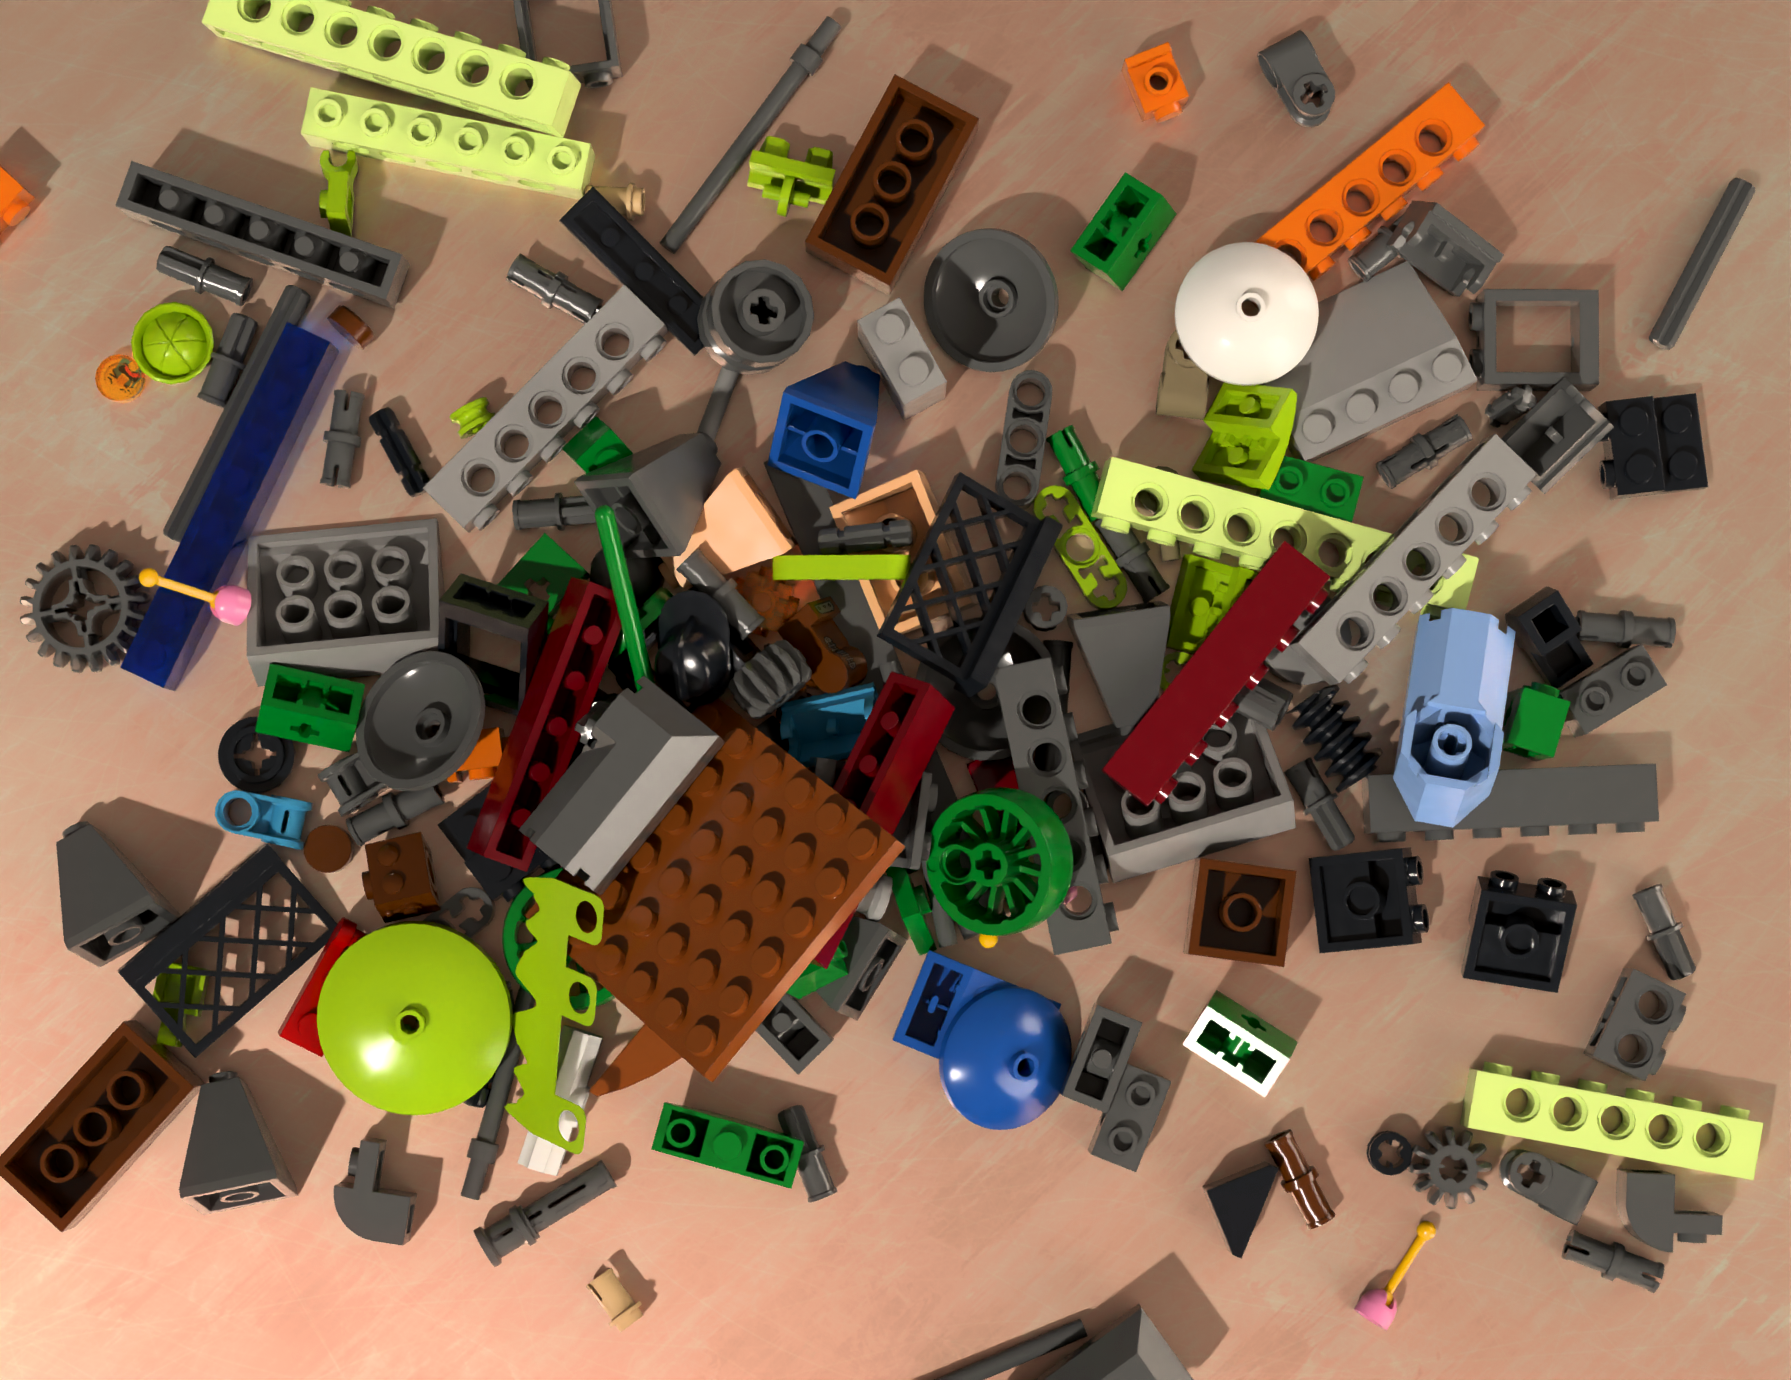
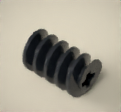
M1334 684L1317 691L1286 712V714L1297 711L1300 713L1292 725L1294 730L1307 727L1311 729L1303 743L1305 746L1321 744V748L1314 756L1316 762L1327 759L1332 760L1331 765L1325 772V776L1327 778L1337 775L1343 776V779L1335 789L1337 793H1340L1378 767L1375 764L1383 751L1381 748L1364 749L1372 735L1370 732L1356 735L1353 733L1360 724L1361 719L1359 716L1346 719L1342 717L1351 704L1348 700L1332 702V699L1340 689L1338 685Z

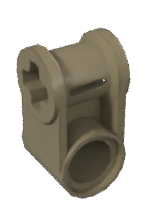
M1175 330L1170 336L1164 352L1163 370L1160 374L1156 414L1204 420L1209 389L1208 374L1197 367L1192 360L1184 359L1183 351L1176 349V347L1181 346Z

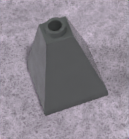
M704 432L680 434L581 475L574 483L594 513L601 505H608L614 510L625 558L680 556L688 546L721 462L716 456L718 452L717 445L709 435Z
M1162 601L1067 615V622L1110 719L1116 728H1120L1121 735H1130L1158 700L1171 617L1170 606Z
M87 821L76 823L63 831V839L56 842L63 936L64 943L69 951L98 967H102L158 936L181 916L102 831Z
M853 916L842 938L848 951V956L843 958L848 974L817 989L816 992L830 1008L858 1021L908 939L881 923Z
M233 1071L213 1074L209 1076V1083L202 1084L200 1087L180 1181V1198L203 1215L298 1196L293 1178L248 1085L238 1077L237 1072Z

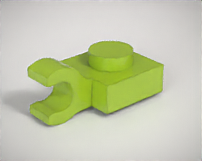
M323 150L320 156V164L323 175L328 180V190L320 191L321 218H328L331 230L352 237L355 201L353 182L358 173L356 155L353 150H348L346 163L337 167L332 165L329 150Z
M173 962L167 968L181 969L182 964ZM187 965V969L208 970ZM160 973L156 978L153 997L158 1002L179 1003L181 974ZM187 975L185 1003L204 1004L210 976ZM164 1008L177 1022L178 1008ZM184 1009L183 1030L185 1032L186 1016L201 1017L202 1010ZM161 1021L157 1043L182 1048L183 1044Z

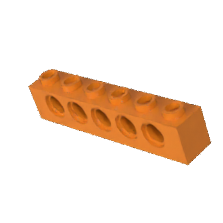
M1448 82L1254 243L1265 244L1280 251L1291 253L1307 276L1309 275L1313 281H1316L1335 264V261L1331 258L1332 255L1343 246H1346L1349 251L1355 249L1372 234L1367 227L1378 217L1382 216L1386 222L1408 204L1403 198L1416 186L1422 192L1425 191L1444 174L1440 166L1454 156L1460 162L1477 148L1480 142L1475 137L1478 136L1485 124ZM1422 133L1436 135L1441 142V150L1438 152L1424 150L1419 143V135ZM1388 162L1399 164L1405 172V180L1402 182L1388 180L1383 174V164ZM1351 192L1362 193L1369 201V210L1365 212L1353 211L1346 202V195ZM1314 222L1328 224L1333 231V240L1329 242L1315 240L1310 233V225ZM1251 301V302L1256 306V308L1259 310L1257 304H1256L1255 302Z

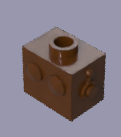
M421 832L365 844L369 871L362 872L364 891L368 900H374V905L385 923L441 910L431 850Z

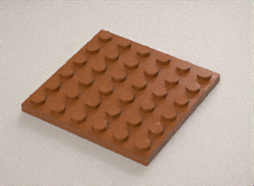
M719 698L712 703L697 706L691 714L725 741L724 745L602 895L597 894L584 884L585 881L579 876H573L564 868L555 878L599 896L604 904L602 939L598 945H591L569 935L567 954L712 1083L905 848L895 837ZM582 901L577 907L576 918L579 927L584 932L590 933L596 927L597 915L591 903ZM537 902L525 914V917L528 919L539 911Z

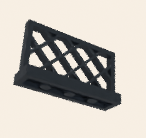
M959 472L951 482L877 637L956 682L955 690L969 698L988 686L1063 525L1049 516L1044 517L1042 520L1038 519ZM961 490L977 499L982 516L962 520L956 503ZM950 516L952 523L945 525L948 517ZM1008 517L1023 526V529L1017 541L1003 545L995 520ZM985 523L992 548L973 552L965 527ZM955 531L963 555L943 560L937 539L942 533ZM1012 550V553L1008 559L1006 551ZM995 555L1001 576L998 581L984 585L976 559ZM930 556L932 564L925 565ZM966 563L973 588L954 593L946 567ZM935 570L944 596L923 601L917 583L920 574ZM993 590L992 595L989 599L987 591ZM976 594L982 616L978 622L965 625L957 599ZM911 596L913 604L906 605L909 597ZM946 603L954 628L934 633L926 608ZM916 611L924 636L911 640L894 630L901 614ZM974 630L971 639H969L967 632ZM957 635L963 652L958 666L942 658L937 640ZM927 643L928 649L921 646V644Z
M264 844L117 971L193 1057L196 1058L327 944L337 923L283 863L269 844ZM279 872L291 886L290 907L261 905L263 885ZM256 891L255 905L242 904ZM297 894L309 908L296 907ZM235 909L255 910L253 939L224 937L226 916ZM261 911L289 912L287 941L259 939ZM295 913L315 914L328 928L313 942L293 941ZM219 923L218 937L204 936ZM197 941L218 942L216 971L187 969L189 948ZM224 943L252 944L250 972L222 971ZM258 945L287 946L285 967L277 974L256 973ZM293 947H306L292 960ZM182 955L181 969L167 968ZM160 973L181 974L179 1003L158 1002L145 986ZM187 975L215 976L213 1005L185 1003ZM221 977L250 978L248 999L240 1006L219 1005ZM256 979H270L255 992ZM164 1008H178L177 1022ZM184 1009L213 1010L211 1031L195 1044L183 1030ZM219 1011H233L218 1024Z

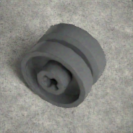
M766 259L745 261L727 271L702 299L697 317L699 336L709 356L726 370L743 375L763 374L781 365L798 352L810 336L814 311L812 297L805 284L788 267Z

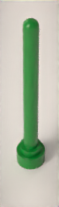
M601 505L595 510V520L637 688L635 693L642 689L636 682L641 677L645 676L654 684L655 680L614 510L608 505Z

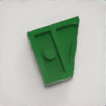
M889 866L886 873L892 877V890L902 920L919 956L926 954L928 949L932 951L937 950L925 914L932 912L928 898L922 885L914 887L910 876L911 873L918 870Z

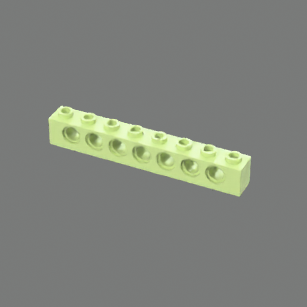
M209 0L202 23L218 37L564 138L581 87V83L569 71L570 66L560 60L550 57H543L542 62L525 58L526 53L518 48L505 44H499L497 50L482 46L481 39L460 31H455L454 37L438 33V27L420 19L412 18L410 24L394 20V14L375 6H368L365 12L352 8V3L348 0ZM266 3H271L267 15L261 19H256L258 9ZM308 16H314L310 28L303 32H298L301 21ZM352 28H357V35L354 40L348 44L341 45L345 32ZM401 41L400 49L395 55L384 57L385 50L390 43ZM444 53L445 59L442 65L435 70H428L430 59L437 54ZM482 66H489L488 75L483 81L471 83L472 75L476 69ZM533 79V86L527 94L515 96V89L521 81Z
M1110 457L1104 463L1091 517L1102 519L1101 527L1107 530L1128 534L1131 527L1148 532L1147 540L1166 546H1175L1176 540L1194 545L1192 552L1198 555L1220 559L1221 554L1226 553L1240 557L1238 565L1261 571L1277 551L1273 544V536L1277 529H1283L1291 534L1294 541L1293 547L1330 576L1328 582H1331L1330 590L1337 593L1365 565L1367 556L1375 554L1393 535L1388 532L1116 457ZM1145 491L1155 497L1157 510L1153 516H1144L1137 511L1135 497L1138 492ZM1185 504L1195 505L1202 512L1203 521L1198 529H1191L1183 523L1181 510ZM1233 516L1243 519L1248 526V535L1243 542L1233 540L1227 532V523ZM1324 541L1334 544L1338 549L1339 560L1334 567H1329L1320 560L1319 548ZM1411 550L1406 558L1408 570L1412 572L1416 566L1425 570L1426 563L1424 557L1417 551ZM1462 553L1467 559L1466 562L1449 579L1446 580L1441 575L1429 588L1434 595L1422 608L1420 615L1430 613V618L1437 620L1440 619L1441 610L1448 608L1466 610L1479 558ZM1378 585L1373 593L1377 595L1375 602L1391 607L1393 603L1391 591L1383 585Z

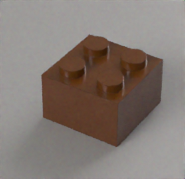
M1196 858L1183 953L1284 967L1297 871Z

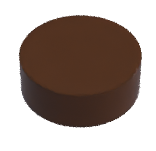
M339 305L327 317L331 325L360 350H364L374 339V333L370 327L344 305Z
M319 826L309 833L304 843V855L307 862L315 870L324 873H334L344 869L350 863L354 854L352 838L344 829L338 826Z

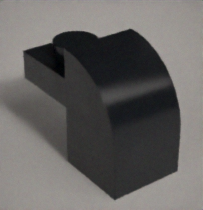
M1546 586L1505 614L1507 626L1516 631V644L1518 647L1525 649L1546 685L1558 689L1594 664L1576 636L1582 628L1558 590Z

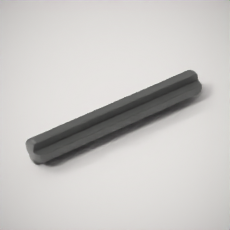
M1734 178L1729 183L1649 336V341L1659 348L1670 350L1675 346L1755 193V187L1751 183L1741 178Z

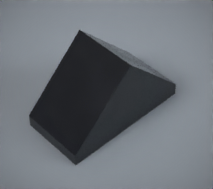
M1265 1161L1202 1187L1228 1251L1241 1259L1279 1169Z

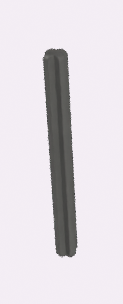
M287 285L163 529V534L166 537L180 544H187L311 300L310 295L303 289L294 285Z

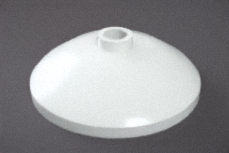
M1239 242L1219 247L1195 263L1179 288L1174 316L1180 343L1188 357L1197 367L1219 381L1233 385L1252 386L1268 383L1282 377L1303 359L1310 349L1317 331L1319 310L1314 287L1305 271L1295 260L1284 252L1265 244ZM1248 300L1255 302L1259 308L1258 314L1255 316L1245 315L1241 308L1242 303Z

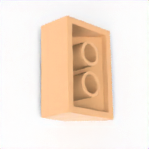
M914 470L858 494L856 499L849 498L830 506L829 509L840 531H843L846 526L879 522L889 525V521L903 519L910 521L913 529V544L910 546L894 548L889 544L886 549L848 552V555H911L912 564L939 506L926 474L919 470ZM950 533L940 534L937 544L942 559L947 560L958 557L959 554ZM930 556L925 565L932 564ZM962 563L946 567L954 593L972 588ZM935 570L920 574L917 583L923 601L944 596ZM859 580L879 630L904 580ZM975 595L957 599L960 612L979 604ZM911 596L909 597L906 605L913 604ZM946 603L926 608L931 624L950 617ZM916 611L901 614L894 630L904 634L921 628Z

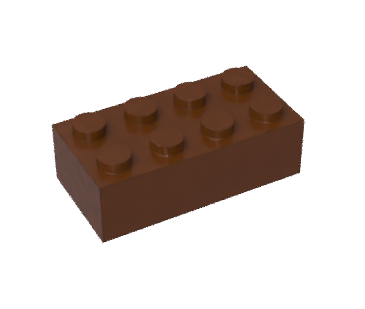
M894 74L805 240L806 252L890 296L978 131L979 118Z
M137 1020L124 1021L1 1154L0 1176L60 1232L72 1229L79 1224L200 1091L201 1085L205 1083L163 1044H158L157 1039Z

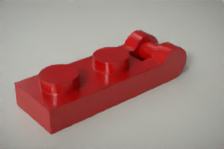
M342 917L335 927L278 1030L280 1037L320 1057L324 1053L318 1035L317 1007L324 981L346 946L350 947L366 935V933L356 929L357 923L345 917Z

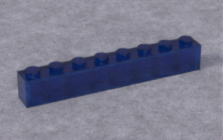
M289 322L286 323L164 578L213 593L214 590L221 586L227 585L248 542V537L251 535L339 353V350L330 341ZM159 586L120 668L162 688L176 691L213 614L209 607L210 602Z

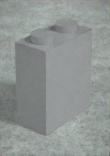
M900 297L857 320L858 340L876 372L880 374L882 383L904 421L945 399L947 381Z

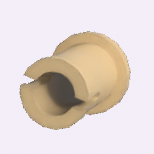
M629 183L628 187L586 186L585 194L594 187L621 215H626L628 220L634 221L635 216L644 215L645 189L637 188L635 183Z
M609 1268L586 1285L588 1290H591L612 1320L608 1323L609 1326L615 1325L621 1333L644 1316L638 1308L642 1304L640 1301L637 1303L633 1301L613 1273V1269Z

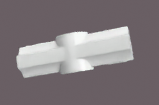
M563 1025L560 1032L555 1095L579 1105L583 1110L590 1093L588 1083L603 1037L567 1025ZM565 1110L559 1117V1130L563 1138L569 1141L573 1128L578 1127V1121L572 1112ZM528 1131L518 1164L541 1173L557 1176L567 1150Z

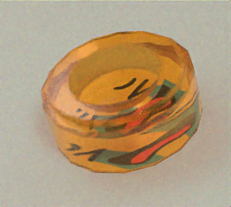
M117 354L109 356L101 362L97 368L95 380L97 388L103 396L113 402L123 404L132 402L140 396L145 388L146 377L135 360L129 356Z

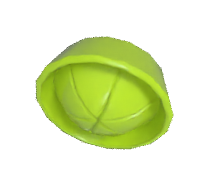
M169 302L158 304L142 315L134 327L131 346L133 358L143 373L155 381L176 384L187 382L203 371L211 360L214 339L212 328L202 313L190 305Z

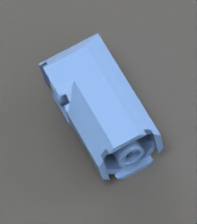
M1458 608L1441 610L1440 619L1429 621L1430 613L1419 616L1414 636L1393 780L1414 821L1452 828L1490 795L1499 770L1504 738L1502 727L1516 631L1507 626L1505 633L1499 630V619L1492 614Z

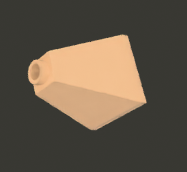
M739 467L728 473L704 503L686 550L680 556L661 557L664 562L658 568L673 589L680 585L684 589L693 585L676 569L697 549H700L702 554L724 575L784 554L797 546L798 543L746 468Z

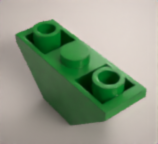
M664 1102L651 1150L791 1189L805 1141L723 1114Z

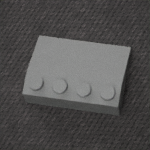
M1406 261L1373 276L1367 282L1363 281L1318 302L1319 317L1317 331L1306 355L1291 371L1282 377L1260 385L1291 388L1297 393L1296 411L1288 448L1293 458L1311 463L1467 390L1477 381V378L1455 333L1412 265Z
M437 518L249 536L247 590L251 593V607L247 615V659L258 687L265 686L270 663L342 679L382 675L394 664L408 656L421 652L438 651L439 600L444 595V583Z
M1237 712L1233 714L1222 729L1215 723L1202 738L1209 743L1208 747L1192 767L1186 762L1180 765L1172 775L1179 783L1161 805L1153 799L1149 806L1146 807L1101 771L1129 736L1121 735L1120 728H1116L1113 724L1077 734L1078 741L1069 743L1073 760L1083 759L1089 787L1083 789V792L1088 799L1089 807H1093L1099 834L1098 838L1113 883L1296 828L1294 800L1267 729Z

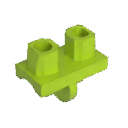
M767 136L759 151L752 150L747 186L763 190V198L779 201L777 215L787 217L791 204L808 208L810 201L825 205L834 188L836 170L832 169L833 152L819 147L809 148L806 160L802 162L788 158L790 143L785 139Z

